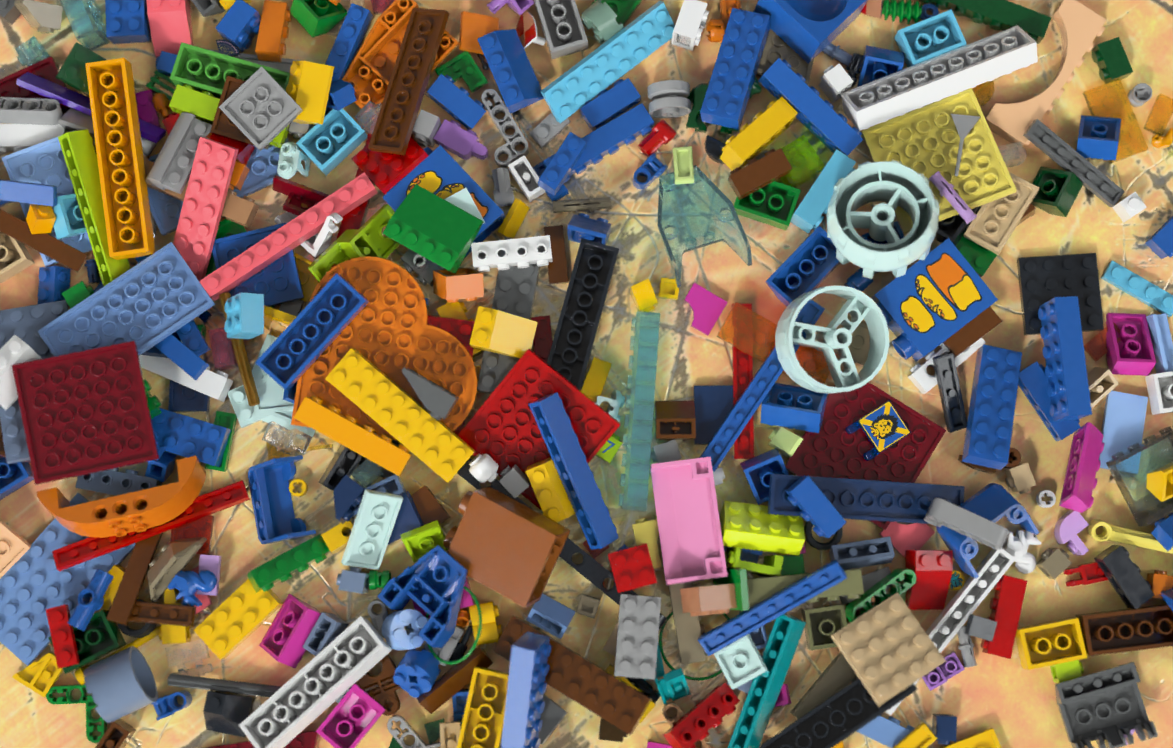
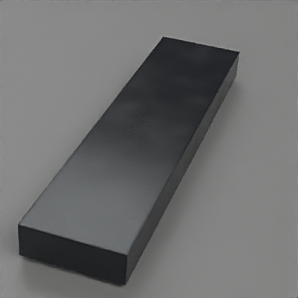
M949 352L932 357L947 431L951 433L967 428V419L954 354Z

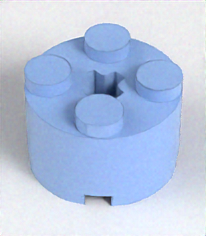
M414 609L395 611L385 618L382 624V636H384L390 648L402 651L418 648L425 641L418 634L428 620Z

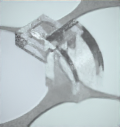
M273 421L269 422L262 438L265 442L275 446L276 450L293 456L305 455L312 439L311 436L296 428L288 430Z

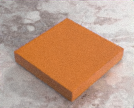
M466 11L461 12L459 50L483 54L477 39L493 31H498L499 18Z

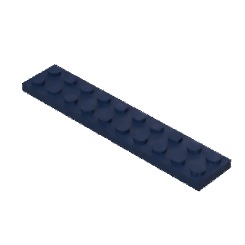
M770 474L768 514L801 516V509L797 505L794 506L787 497L789 495L786 490L802 476ZM809 476L843 519L929 524L924 521L931 502L935 498L943 499L956 506L964 502L965 486Z

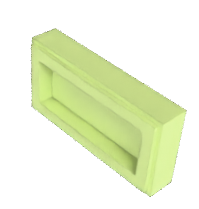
M692 146L673 148L675 185L694 183Z

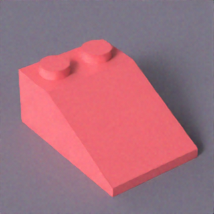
M147 0V14L156 58L160 56L161 51L177 55L181 42L193 45L190 0Z

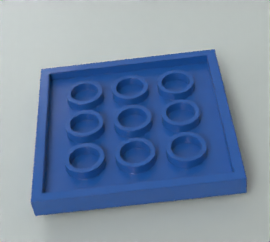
M287 223L215 239L212 253L216 270ZM289 251L230 290L231 297L241 292L264 294V305L268 307L303 299L304 294L294 251Z

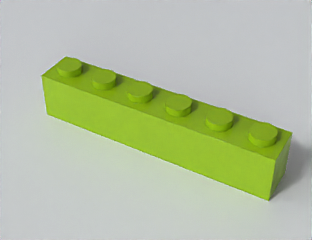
M177 84L169 106L173 112L179 114L190 113L195 115L196 119L212 125L220 99L213 97V94L207 91H202L201 93L195 91V88L192 86ZM289 125L269 145L281 148L289 133Z

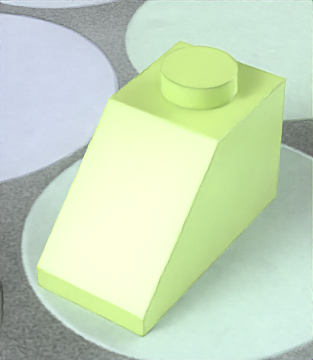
M780 427L778 430L774 429L768 437L771 440L768 445L774 449L777 448L781 454L788 458L793 455L803 439Z

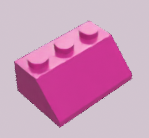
M288 594L259 646L276 661L296 668L306 651L303 645L319 619L321 612L297 597Z

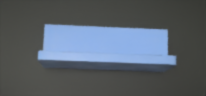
M1166 313L1151 314L1146 319L1156 359V374L1173 371V343Z

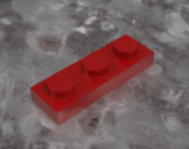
M68 604L46 609L58 669L79 664L80 660L73 626L68 624L71 618Z

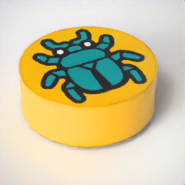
M952 571L949 589L959 590L964 586V576L959 571Z

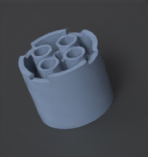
M134 646L94 663L84 670L87 692L92 694V698L97 704L95 709L98 714L108 723L148 706L158 699V691L153 673L144 656Z

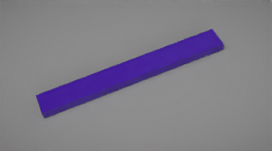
M29 72L17 78L16 85L49 99H56L63 105L92 116L89 97ZM139 119L140 135L142 138L157 143L165 136V129Z

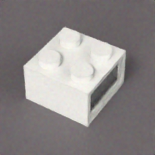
M684 0L673 30L671 44L693 51L695 45H699L703 31L702 28H705L709 11L706 10L707 3L699 0Z

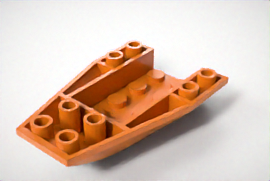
M395 0L379 16L342 79L353 85L357 100L354 103L365 113L383 103L413 8H419L414 0ZM444 30L432 71L459 44L446 30Z

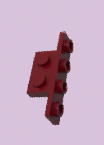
M276 175L273 178L272 189L288 196L283 204V210L297 216L329 196L321 191Z

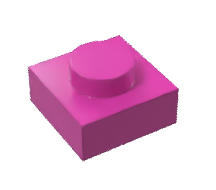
M787 684L782 685L775 707L791 704Z

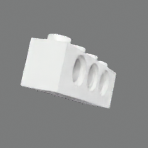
M982 337L957 357H954L956 368L986 343ZM944 343L939 345L941 347L939 351L935 353L933 350L925 357L927 360L922 365L918 363L910 370L912 374L908 378L922 394L927 393L938 384L936 373L931 376L927 373L926 369L927 366L934 368L932 357L950 352Z

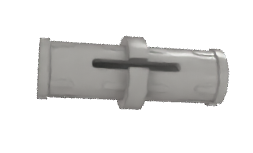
M962 626L957 632L959 639L958 648L961 650L964 667H973L977 665L973 650L975 646L971 641L970 635L965 634L966 626Z

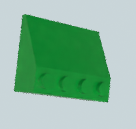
M416 184L394 212L382 234L456 274L484 221Z

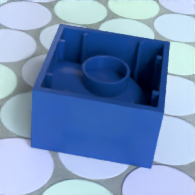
M759 0L753 12L770 15V29L809 64L859 16L868 0Z

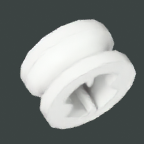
M1043 490L1037 494L1036 502L1042 508H1049L1055 504L1056 496L1050 490ZM1045 493L1047 497H1050V501H1047V505L1045 501L1041 500V497H1044L1043 494Z

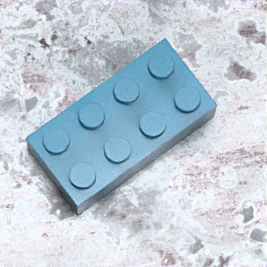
M836 149L794 212L790 222L808 234L811 229L815 231L824 218L821 214H827L828 204L834 193V186L839 179L845 178L849 173L856 170L853 168L856 161Z

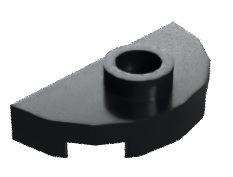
M707 135L704 144L709 158L717 163L725 164L720 157L723 153L722 148L726 144Z

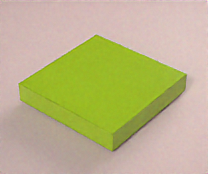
M438 520L401 534V539L414 563L418 562V559L438 545L445 551L448 550L443 547L446 536Z

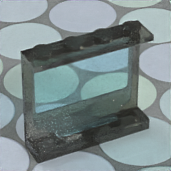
M1171 426L1159 430L1160 434L1157 436L1153 434L1144 438V443L1140 445L1135 443L1127 447L1128 451L1125 453L1121 451L1112 455V460L1106 462L1139 527L1148 526L1173 513V497L1161 502L1146 488L1148 473L1173 462V428Z

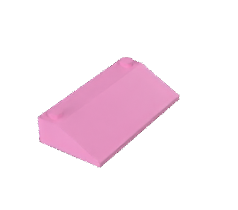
M711 457L651 464L650 471L666 585L727 577Z

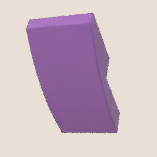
M954 651L944 657L946 662L922 677L930 691L965 670Z

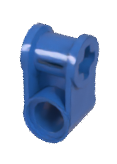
M653 153L635 171L633 177L634 187L639 190L646 189L665 172L668 166L666 164L663 165L656 158V154ZM642 175L646 177L647 181L639 182L637 177Z
M182 690L158 698L156 702L151 704L154 705L157 713V721L190 706L192 695L190 692ZM179 695H181L184 699L183 705H180L177 702V697Z

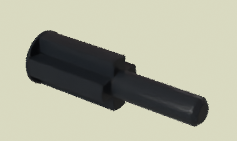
M468 626L461 643H457L449 661H456L464 656L468 648L466 644L473 632L472 626Z

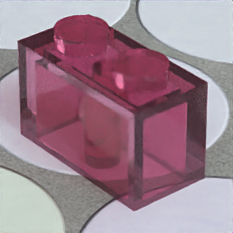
M224 327L208 330L215 369L223 371L238 368L231 338H227V332H225Z

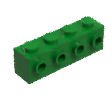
M321 534L251 570L247 577L256 593L261 590L266 592L273 588L274 583L279 580L282 583L290 579L292 573L296 571L301 573L310 568L309 564L313 562L320 563L325 560L330 550Z

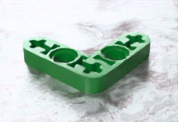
M85 684L51 687L46 694V699L51 704L86 703V736L90 742L98 743L107 731V722L102 717L99 719L93 718L91 713L97 704L94 702L92 695L86 696ZM75 688L81 691V697L78 700L73 699L71 695ZM57 690V693L66 692V696L58 697L56 700L52 693H55ZM101 721V724L97 725V731L101 732V735L96 739V736L92 734L93 731H96V725H92V723Z

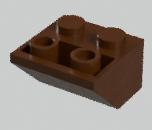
M655 401V440H695L696 418L694 401Z

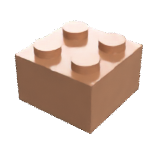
M734 584L680 589L683 613H690L691 616L730 613L729 609L737 608Z

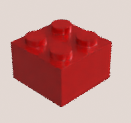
M647 544L608 554L618 593L657 583Z

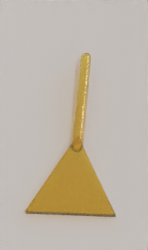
M266 440L269 460L289 457L293 453L333 447V444L291 449Z

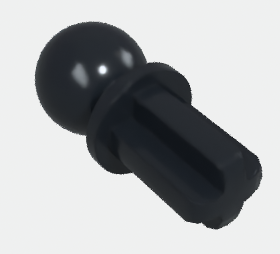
M859 53L853 54L849 66L845 68L848 70L847 74L854 81L850 88L854 87L857 83L855 74H860L859 69L864 56Z

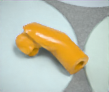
M1170 128L1165 136L1154 135L1151 141L1152 145L1156 148L1169 147L1173 142V128Z

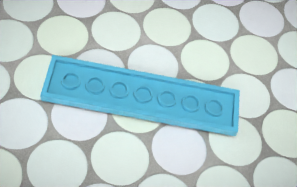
M658 1L540 91L557 122L562 123L583 107L587 101L592 100L601 91L605 90L672 38L675 25L664 2Z

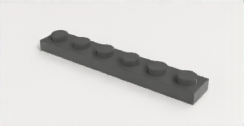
M1038 119L1034 120L1023 136L1064 170L1073 172L1088 190L1109 207H1114L1125 192Z

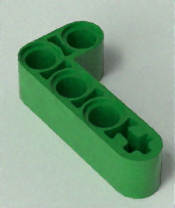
M897 568L865 591L864 594H861L860 598H856L846 606L845 614L850 623L897 592L901 595L916 582L915 573L910 569ZM890 585V592L887 594L886 588ZM874 596L875 603L872 605L871 598ZM857 608L860 610L858 617L855 615Z

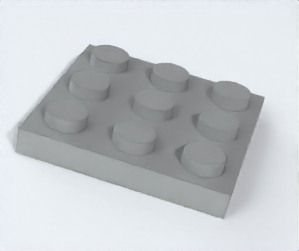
M262 66L219 106L260 151L304 111Z

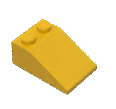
M479 306L470 346L520 359L528 349H532L538 322Z

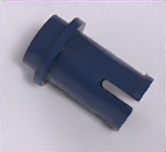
M86 260L84 265L87 267L88 283H100V273L96 260Z

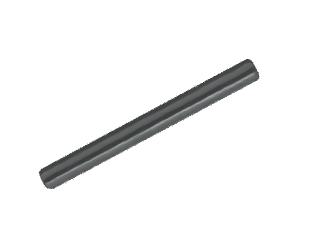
M170 674L168 677L169 686L271 697L281 688L280 686Z

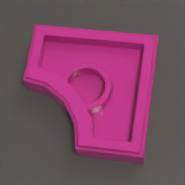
M696 283L693 284L684 299L693 311L694 319L691 327L707 336L728 303Z

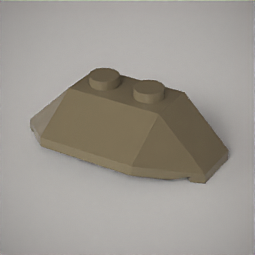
M207 538L176 539L172 543H166L161 549L163 554L160 558L156 557L149 565L151 569L147 573L151 602L155 603L164 595V591H166L167 586L175 575L181 570L183 571Z

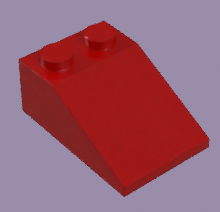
M905 550V569L912 570L916 575L915 584L906 591L907 607L910 610H944L953 571L952 550Z

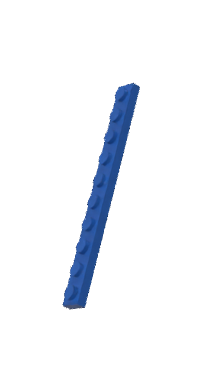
M810 299L800 310L795 322L815 325L825 309ZM802 331V338L805 339L806 333ZM793 344L795 353L800 347V345ZM775 347L699 458L711 457L713 471L720 465L784 369L778 360Z

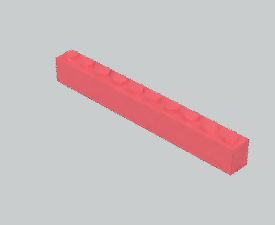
M364 172L199 282L210 298L217 300L221 293L234 289L320 232L326 218L333 212L343 217L378 193L376 188Z

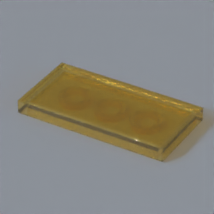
M1120 79L1083 93L1092 116L1121 118L1116 160H1110V163L1149 150Z

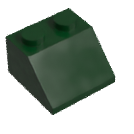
M1040 167L1032 183L1039 187V191L1031 204L1049 214L1067 217L1083 183L1073 172Z

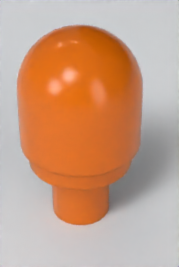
M155 94L152 98L155 110L161 113L163 119H165L170 114L168 111L170 110V103L165 94Z

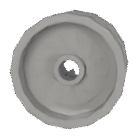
M666 80L655 82L647 87L648 98L652 100L648 104L650 116L655 118H676L691 112V101L687 99L690 95V85L688 82Z

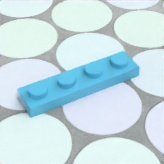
M1114 261L1109 263L1101 279L1160 313H1166L1167 317L1172 316V294Z

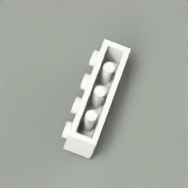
M550 235L471 244L473 267L478 272H488L490 268L508 270L510 269L509 266L527 268L529 264L547 266L549 262H553Z

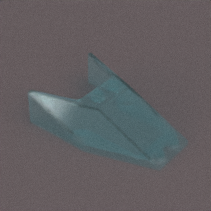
M696 165L693 166L694 183L675 185L674 172L659 176L657 225L677 288L681 287L683 254L720 241L726 242L748 266L752 265L751 246L733 203Z

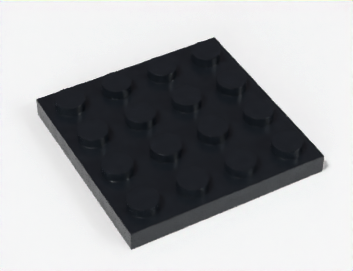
M1096 253L1017 259L1024 336L1041 335L1042 325L1038 317L1039 306L1054 297L1078 296L1082 332L1104 330Z

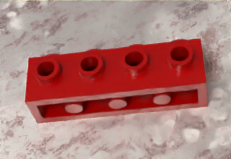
M726 682L719 684L666 731L663 736L672 748H695L696 745L694 743L697 740L702 741L710 734L708 732L710 728H716L723 722L722 717L732 714L737 709L735 705L740 700Z

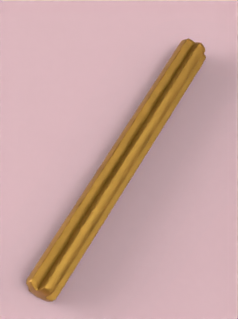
M229 292L219 295L226 321L227 313H225L224 306L227 299L231 297ZM231 338L248 403L250 406L258 405L260 400L243 339Z

